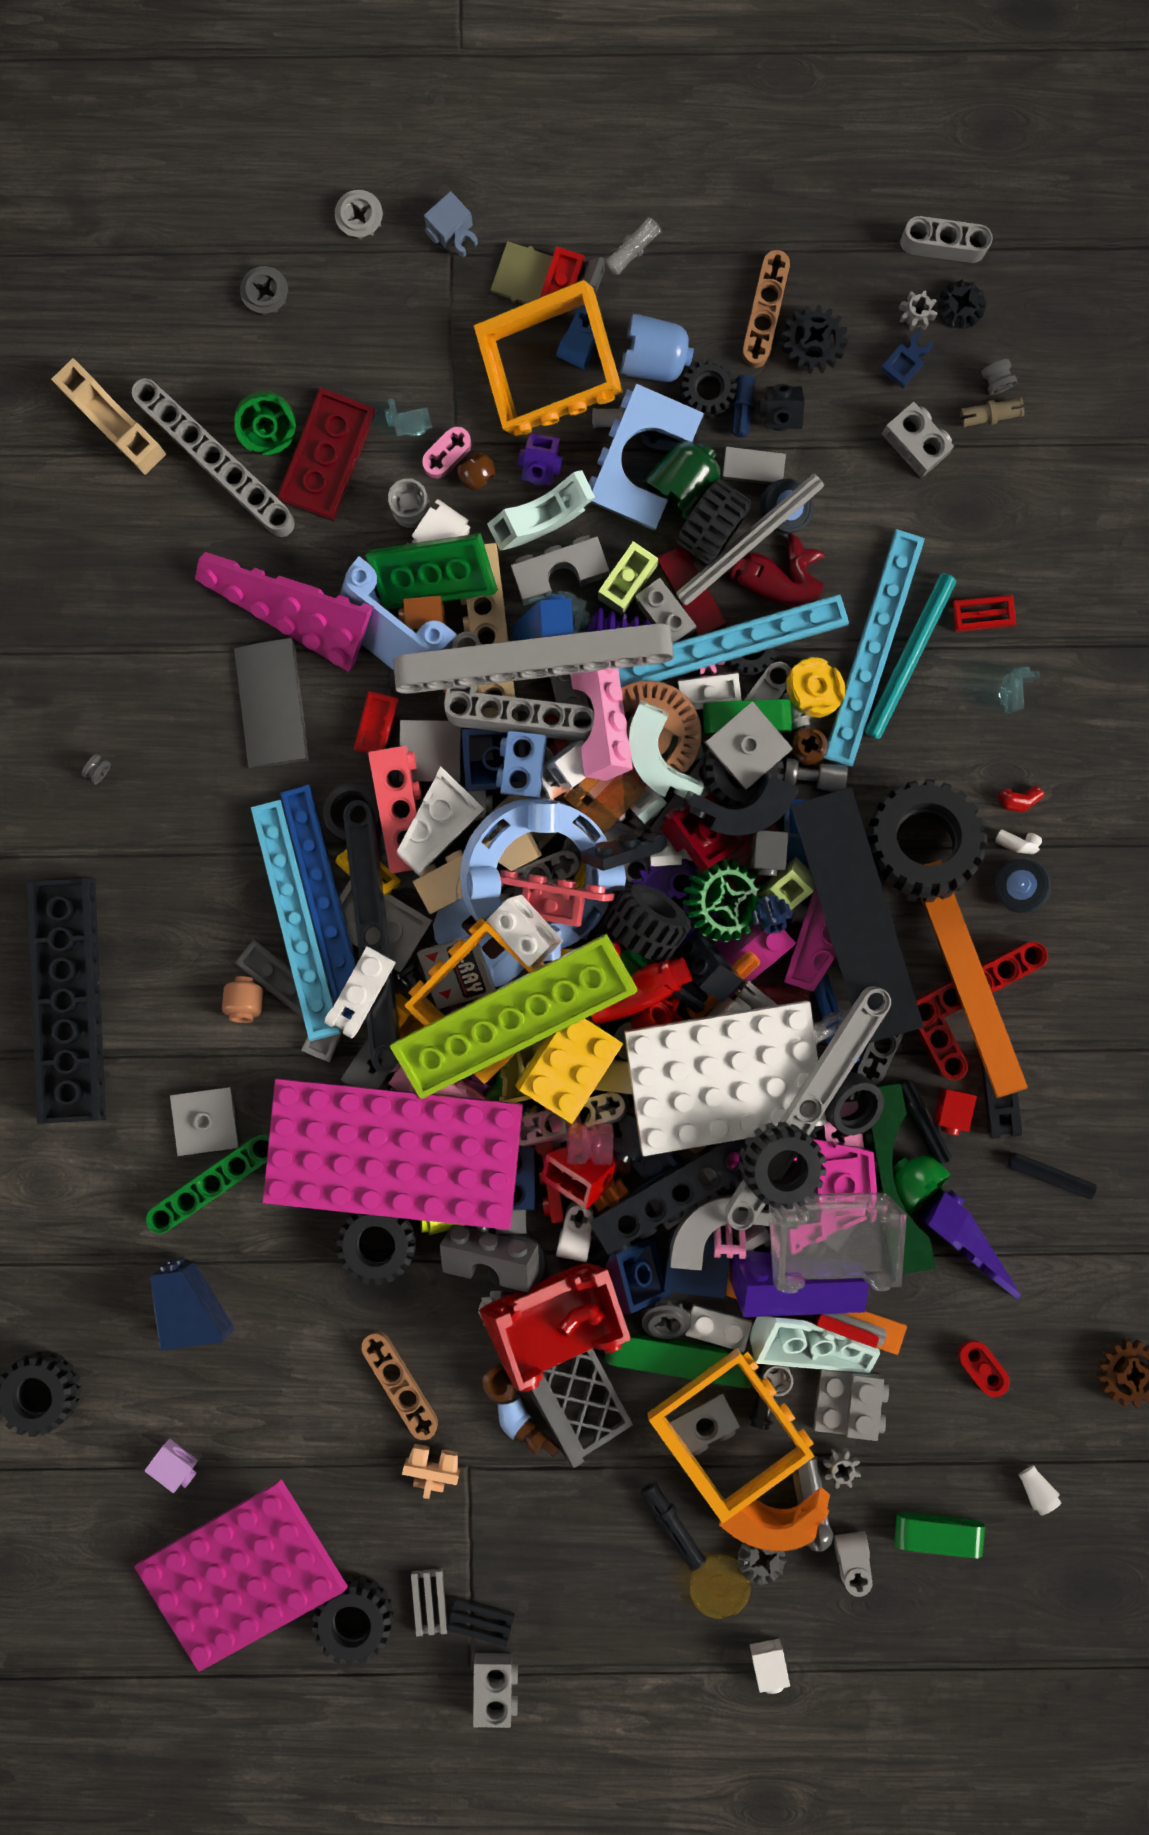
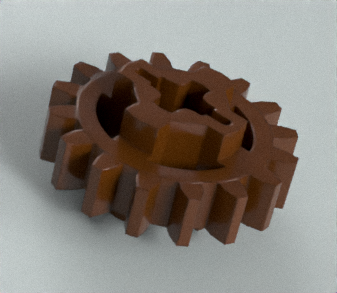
M1123 1339L1122 1347L1114 1342L1111 1343L1113 1351L1109 1353L1103 1350L1102 1352L1104 1357H1106V1361L1097 1362V1365L1103 1369V1372L1096 1374V1377L1100 1381L1105 1382L1100 1386L1101 1390L1105 1393L1110 1392L1108 1398L1114 1402L1119 1400V1404L1126 1408L1130 1401L1136 1408H1140V1400H1144L1149 1404V1345L1143 1346V1342L1137 1339L1134 1341L1133 1346L1128 1339ZM1136 1354L1142 1355L1148 1364L1139 1363V1358L1136 1357ZM1115 1383L1123 1384L1127 1392L1120 1391Z

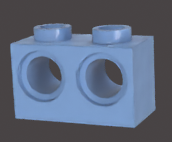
M508 731L507 738H502L500 756H504L505 760L504 768L498 769L496 787H501L503 795L540 798L547 744L546 735ZM521 741H527L531 745L530 754L524 758L517 757L515 754V746ZM516 772H524L527 775V784L523 788L516 789L511 784V778Z

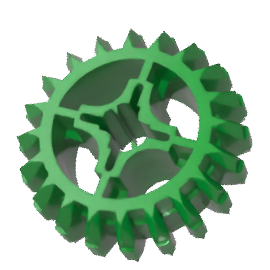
M722 859L703 873L697 868L696 873L698 877L690 876L688 878L693 886L692 888L686 887L683 889L686 894L690 895L689 899L683 900L682 903L690 906V910L686 911L685 914L687 917H694L690 925L692 928H699V935H708L711 941L720 939L721 942H729L731 938L733 940L740 939L741 933L748 934L751 932L749 924L754 925L751 912L758 910L756 903L763 896H757V891L763 886L753 884L757 875L754 873L747 874L749 867L746 865L738 866L736 860H729L727 862L726 859ZM723 875L730 878L737 885L738 889L732 890L728 882L724 881ZM709 889V895H708L707 899L705 900L707 890ZM723 895L730 896L728 898H725V903H723L724 906L716 905L721 903V898H724ZM715 911L719 919L723 920L724 925L717 924L709 916L708 912Z

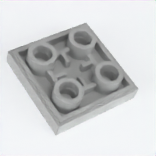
M400 720V747L408 746V751H414L417 769L412 770L414 782H433L441 766L457 783H461V727L452 725L449 721ZM399 771V781L404 782V775Z

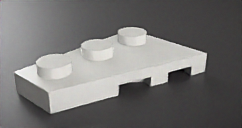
M440 766L430 789L397 850V855L420 875L485 809Z

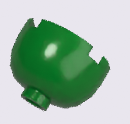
M260 390L248 394L241 400L235 411L234 429L238 440L246 449L251 452L252 450L262 452V455H272L281 452L290 445L296 422L292 408L282 396L272 391Z
M917 1156L910 1161L905 1157L893 1167V1171L896 1173L893 1178L897 1193L908 1215L922 1206L921 1203L928 1197L930 1199L950 1178L951 1173L931 1157Z

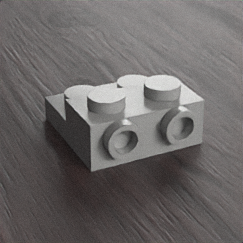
M819 1369L813 1429L818 1432L845 1434L847 1438L878 1441L879 1433L884 1434L886 1427V1416L881 1414L882 1402H888L889 1384H885L884 1378L881 1374L877 1373L868 1374Z

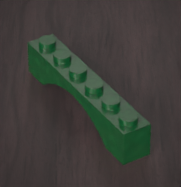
M901 1083L880 1086L878 1088H880L884 1097V1108L876 1123L863 1133L865 1145L870 1146L871 1151L874 1152L875 1175L878 1185V1207H882L884 1218L879 1220L882 1238H887L889 1250L885 1251L886 1264L889 1270L893 1269L894 1275L933 1270L936 1268L930 1237L915 1224L906 1212L898 1196L893 1178L892 1157L894 1142L899 1127L907 1114ZM865 1090L861 1091V1097H859L858 1108L862 1105V1102L864 1100Z

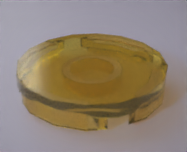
M724 1554L706 1557L705 1564L699 1569L692 1571L689 1580L690 1596L696 1608L705 1616L715 1619H725V1617L740 1613L748 1602L751 1588L750 1581L743 1576L739 1569L738 1561Z

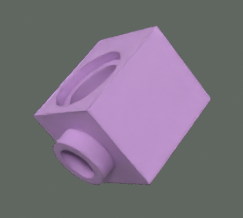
M169 1438L144 1471L174 1493L180 1485L184 1488L187 1487L197 1473L193 1470V1467L199 1460Z

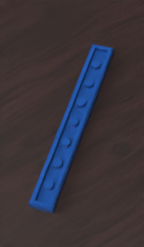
M308 784L280 792L335 1005L357 962L312 788ZM346 1008L343 1016L351 1019L355 1012Z

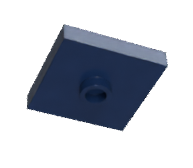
M671 1228L663 1290L725 1299L730 1258H727L726 1254H721L720 1258H714L713 1233L708 1237L704 1246L702 1271L670 1268L669 1265L670 1246L676 1230ZM721 1234V1245H726V1235Z

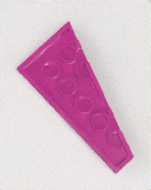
M207 552L199 558L195 580L227 598L230 602L252 613L255 617L275 627L283 634L295 639L306 648L328 659L334 665L341 667L347 672L353 668L374 606L363 603L362 606L351 604L347 597L338 595L336 598L324 595L319 588L282 576L274 579L265 576V572L257 568L249 571L240 568L239 564L235 561Z

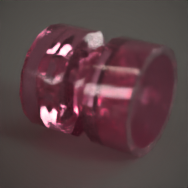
M568 1123L567 1165H582L588 1159H591L594 1165H612V1124H594L592 1129L588 1130L585 1124Z

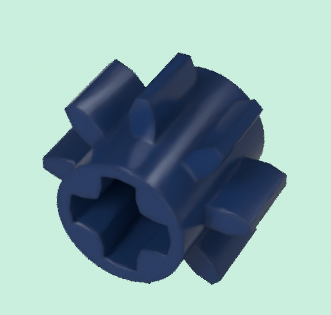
M775 895L766 896L758 900L756 903L758 910L751 912L754 925L758 926L759 930L764 929L767 934L783 931L787 927L786 919L792 918L789 904H786L784 899L779 900V897Z

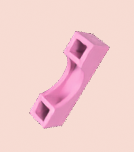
M618 669L570 674L572 689L585 692L591 699L594 708V723L591 733L580 747L584 777L608 781L632 770L631 750Z

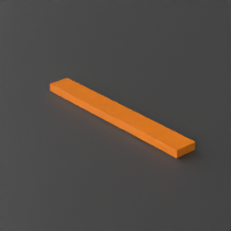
M937 860L924 865H939L942 864V861ZM954 892L950 897L943 900L940 897H936L934 902L924 903L923 898H921L996 1098L1027 1089V1083Z

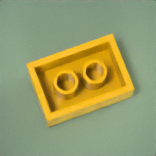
M583 1019L546 1037L515 1084V1087L573 1124L624 1043L588 1020Z

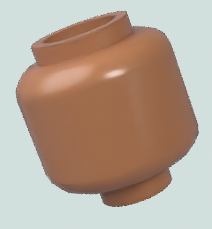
M239 976L235 978L234 982L224 986L222 1012L229 1016L230 1021L251 1023L253 1018L261 1014L263 988L253 983V978Z

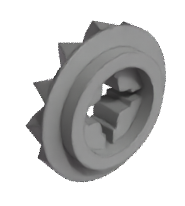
M353 190L344 194L337 202L335 219L339 229L346 233L348 237H358L362 240L365 236H373L375 230L381 227L382 206L372 193L364 190ZM353 206L359 212L366 211L364 214L366 223L361 222L359 219L352 220L355 217Z

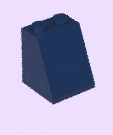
M184 1258L166 1261L165 1265L159 1266L158 1271L150 1275L160 1351L220 1343L234 1331L232 1321L195 1262L185 1263Z

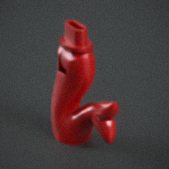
M617 940L612 944L620 957V942ZM684 958L673 962L667 959L663 963L655 962L640 968L631 977L638 989L637 992L591 1015V1017L598 1025L622 1019L657 1004L670 996L674 991L681 990V985L692 981V976Z

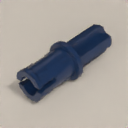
M739 375L736 378L735 400L731 403V408L733 409L731 433L738 438L748 436L751 411L755 409V404L752 401L756 379L750 375Z

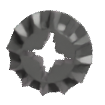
M259 266L251 269L243 277L240 285V295L244 304L253 313L257 312L266 316L267 313H277L278 309L283 304H286L289 292L285 277L277 269L269 266ZM270 284L269 289L273 296L264 295L263 298L259 299L260 293L256 287L265 288Z
M670 1300L666 1304H661L657 1301L655 1307L649 1306L646 1308L645 1314L642 1315V1326L649 1335L655 1338H677L689 1330L691 1326L690 1312L683 1308L682 1303L672 1305ZM661 1317H667L668 1319H671V1323H669V1321L665 1318Z
M742 1543L738 1552V1566L747 1580L762 1586L763 1584L774 1583L775 1579L783 1575V1568L787 1562L784 1551L759 1549L765 1555L771 1554L770 1558L766 1560L767 1569H765L761 1564L755 1565L759 1559L758 1549Z

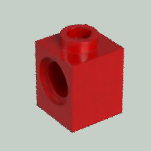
M940 1088L934 1123L942 1126L941 1132L958 1136L960 1130L969 1132L977 1096Z

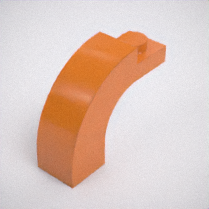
M820 1487L801 1504L789 1509L772 1508L756 1499L726 1522L722 1523L720 1521L719 1526L741 1542L759 1549L770 1551L798 1549L815 1540L818 1525L826 1519L829 1513L827 1507L830 1494Z

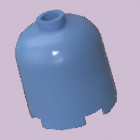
M642 314L631 315L626 338L632 339L630 350L627 349L626 352H623L620 373L629 377L660 382L676 380L681 375L684 366L690 367L694 348L688 347L689 337L686 330L681 325Z

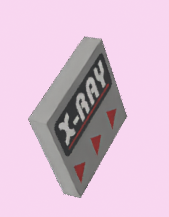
M472 935L417 952L427 981L431 978L427 972L440 959L446 963L452 957L448 951L460 939L466 942ZM479 943L431 991L437 1009L480 998L496 990Z

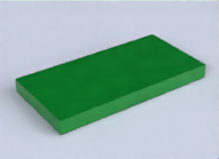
M481 533L373 549L365 554L368 564L376 572V587L383 608L386 610L404 607L403 599L441 596L443 602L493 595L498 590Z

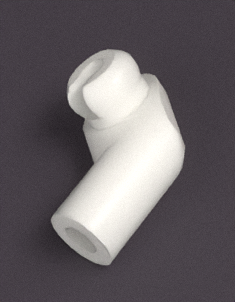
M1002 829L997 835L995 843L1015 853L1035 854L1040 850L1038 847L1042 843V838L1034 833H1028L1026 839L1023 840Z

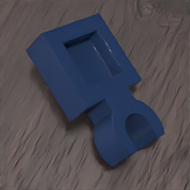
M920 331L913 334L909 341L908 349L903 344H900L880 369L902 389L923 366L924 362L918 357L926 356L933 346L932 341L926 347H919L916 341L921 335Z

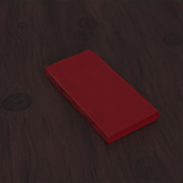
M319 387L277 498L282 503L334 522L377 412L376 408Z

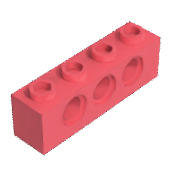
M408 746L368 752L390 874L413 870L397 855V850L401 844L400 834L402 831H408L419 810L417 800L422 799L419 781L414 782L412 770L417 769L414 751H408ZM393 770H399L404 775V783L401 787H394L389 782V774ZM398 800L408 803L410 812L407 817H399L395 813L394 805Z

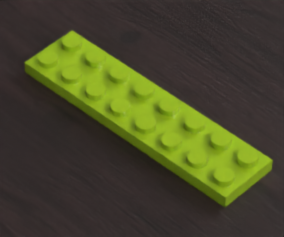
M604 934L398 1039L390 1045V1048L419 1098L423 1099L635 994L638 989L607 934Z

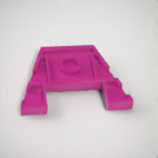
M812 1138L818 1143L822 1149L820 1152L825 1156L826 1162L822 1165L826 1168V1176H820V1179L824 1182L822 1188L816 1187L814 1189L817 1194L815 1196L817 1220L786 1224L787 1247L790 1254H796L802 1251V1248L814 1242L817 1244L841 1229L844 1231L879 1214L874 1152Z

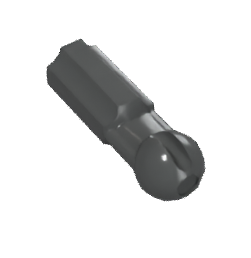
M814 1456L792 1473L798 1505L820 1487L823 1488L817 1456ZM828 1515L818 1525L815 1540L806 1545L813 1551H824L832 1544L833 1532L829 1525Z

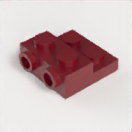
M711 793L704 797L719 805ZM685 803L683 811H680L677 807L663 817L666 823L660 827V830L677 853L683 849L686 850L701 873L747 843L742 835H726L707 828L705 824L710 815L707 814L706 818L703 819L689 812L688 810L691 805Z

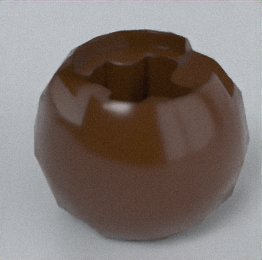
M481 452L471 455L465 459L466 462L457 467L460 483L472 491L488 484L487 480L495 477L493 461L488 455Z
M803 727L797 730L791 737L789 744L793 748L790 753L794 759L805 765L820 762L828 749L827 739L824 734L813 727ZM811 739L813 740L812 746L816 750L806 753L804 751L805 746L801 742Z

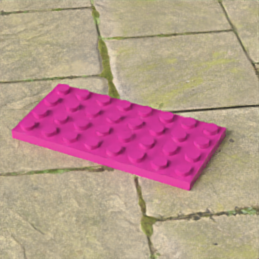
M277 1078L274 1085L263 1203L510 1230L523 1104L435 1094L420 1099L415 1092Z

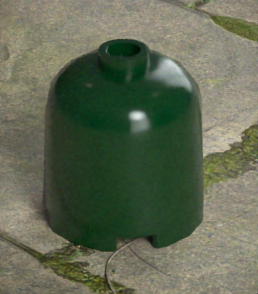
M680 442L667 453L649 473L643 483L651 493L655 495L660 493L669 501L666 507L680 518L686 520L710 486L720 479V468L714 459L716 453L705 443L699 446L693 442Z

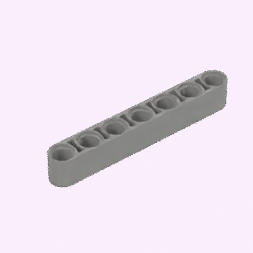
M144 378L135 382L131 393L142 411L261 524L278 537H285L293 531L295 522L288 508L151 379ZM155 392L152 400L142 401L146 393ZM168 413H177L173 421L164 422V418ZM190 433H198L196 441L192 443L185 442L186 437ZM220 453V458L216 463H207V459L211 454ZM233 474H242V479L239 483L229 484V479ZM254 495H264V500L259 505L250 504L251 498ZM283 514L286 516V520L282 525H272V520L276 515Z

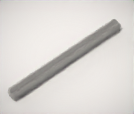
M812 474L716 557L713 562L709 563L678 590L676 595L684 605L691 603L818 493L824 486L822 480L816 474Z

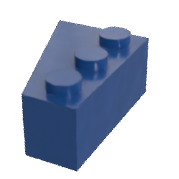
M550 595L546 597V600H539L512 625L513 641L574 634L571 598L565 599L564 595Z

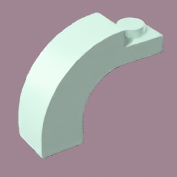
M576 471L540 498L524 505L504 509L487 525L500 551L533 541L570 522L585 511L584 507L595 499V496L583 471Z
M640 700L629 730L631 759L637 773L652 790L664 797L670 786L675 788V794L685 798L688 790L701 795L704 782L675 770L664 761L660 754L658 738L669 712Z

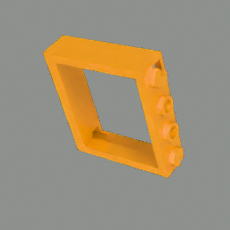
M585 280L474 325L502 428L512 435H527L532 432L533 427L541 424L543 426L555 424L559 421V417L567 414H581L587 410V406L595 403H609L615 399V395L623 393L594 288ZM585 305L607 382L517 417L496 341Z
M481 917L468 930L472 936L466 942L460 939L448 951L452 957L446 963L440 959L427 972L431 978L425 984L420 980L408 992L412 998L404 1006L424 1026L444 1017L426 996L488 933L529 973L545 964L541 962L528 967L496 930ZM516 1053L474 1073V1075L485 1084Z
M738 1347L648 1412L650 1423L722 1523L733 1517L814 1457L810 1446L814 1443L803 1428L797 1431L791 1422L796 1418L785 1403L782 1405L777 1403L773 1397L777 1393L767 1377L763 1380L759 1378L754 1371L758 1368L757 1363L749 1352L743 1355ZM738 1364L797 1447L728 1498L724 1499L665 1416Z

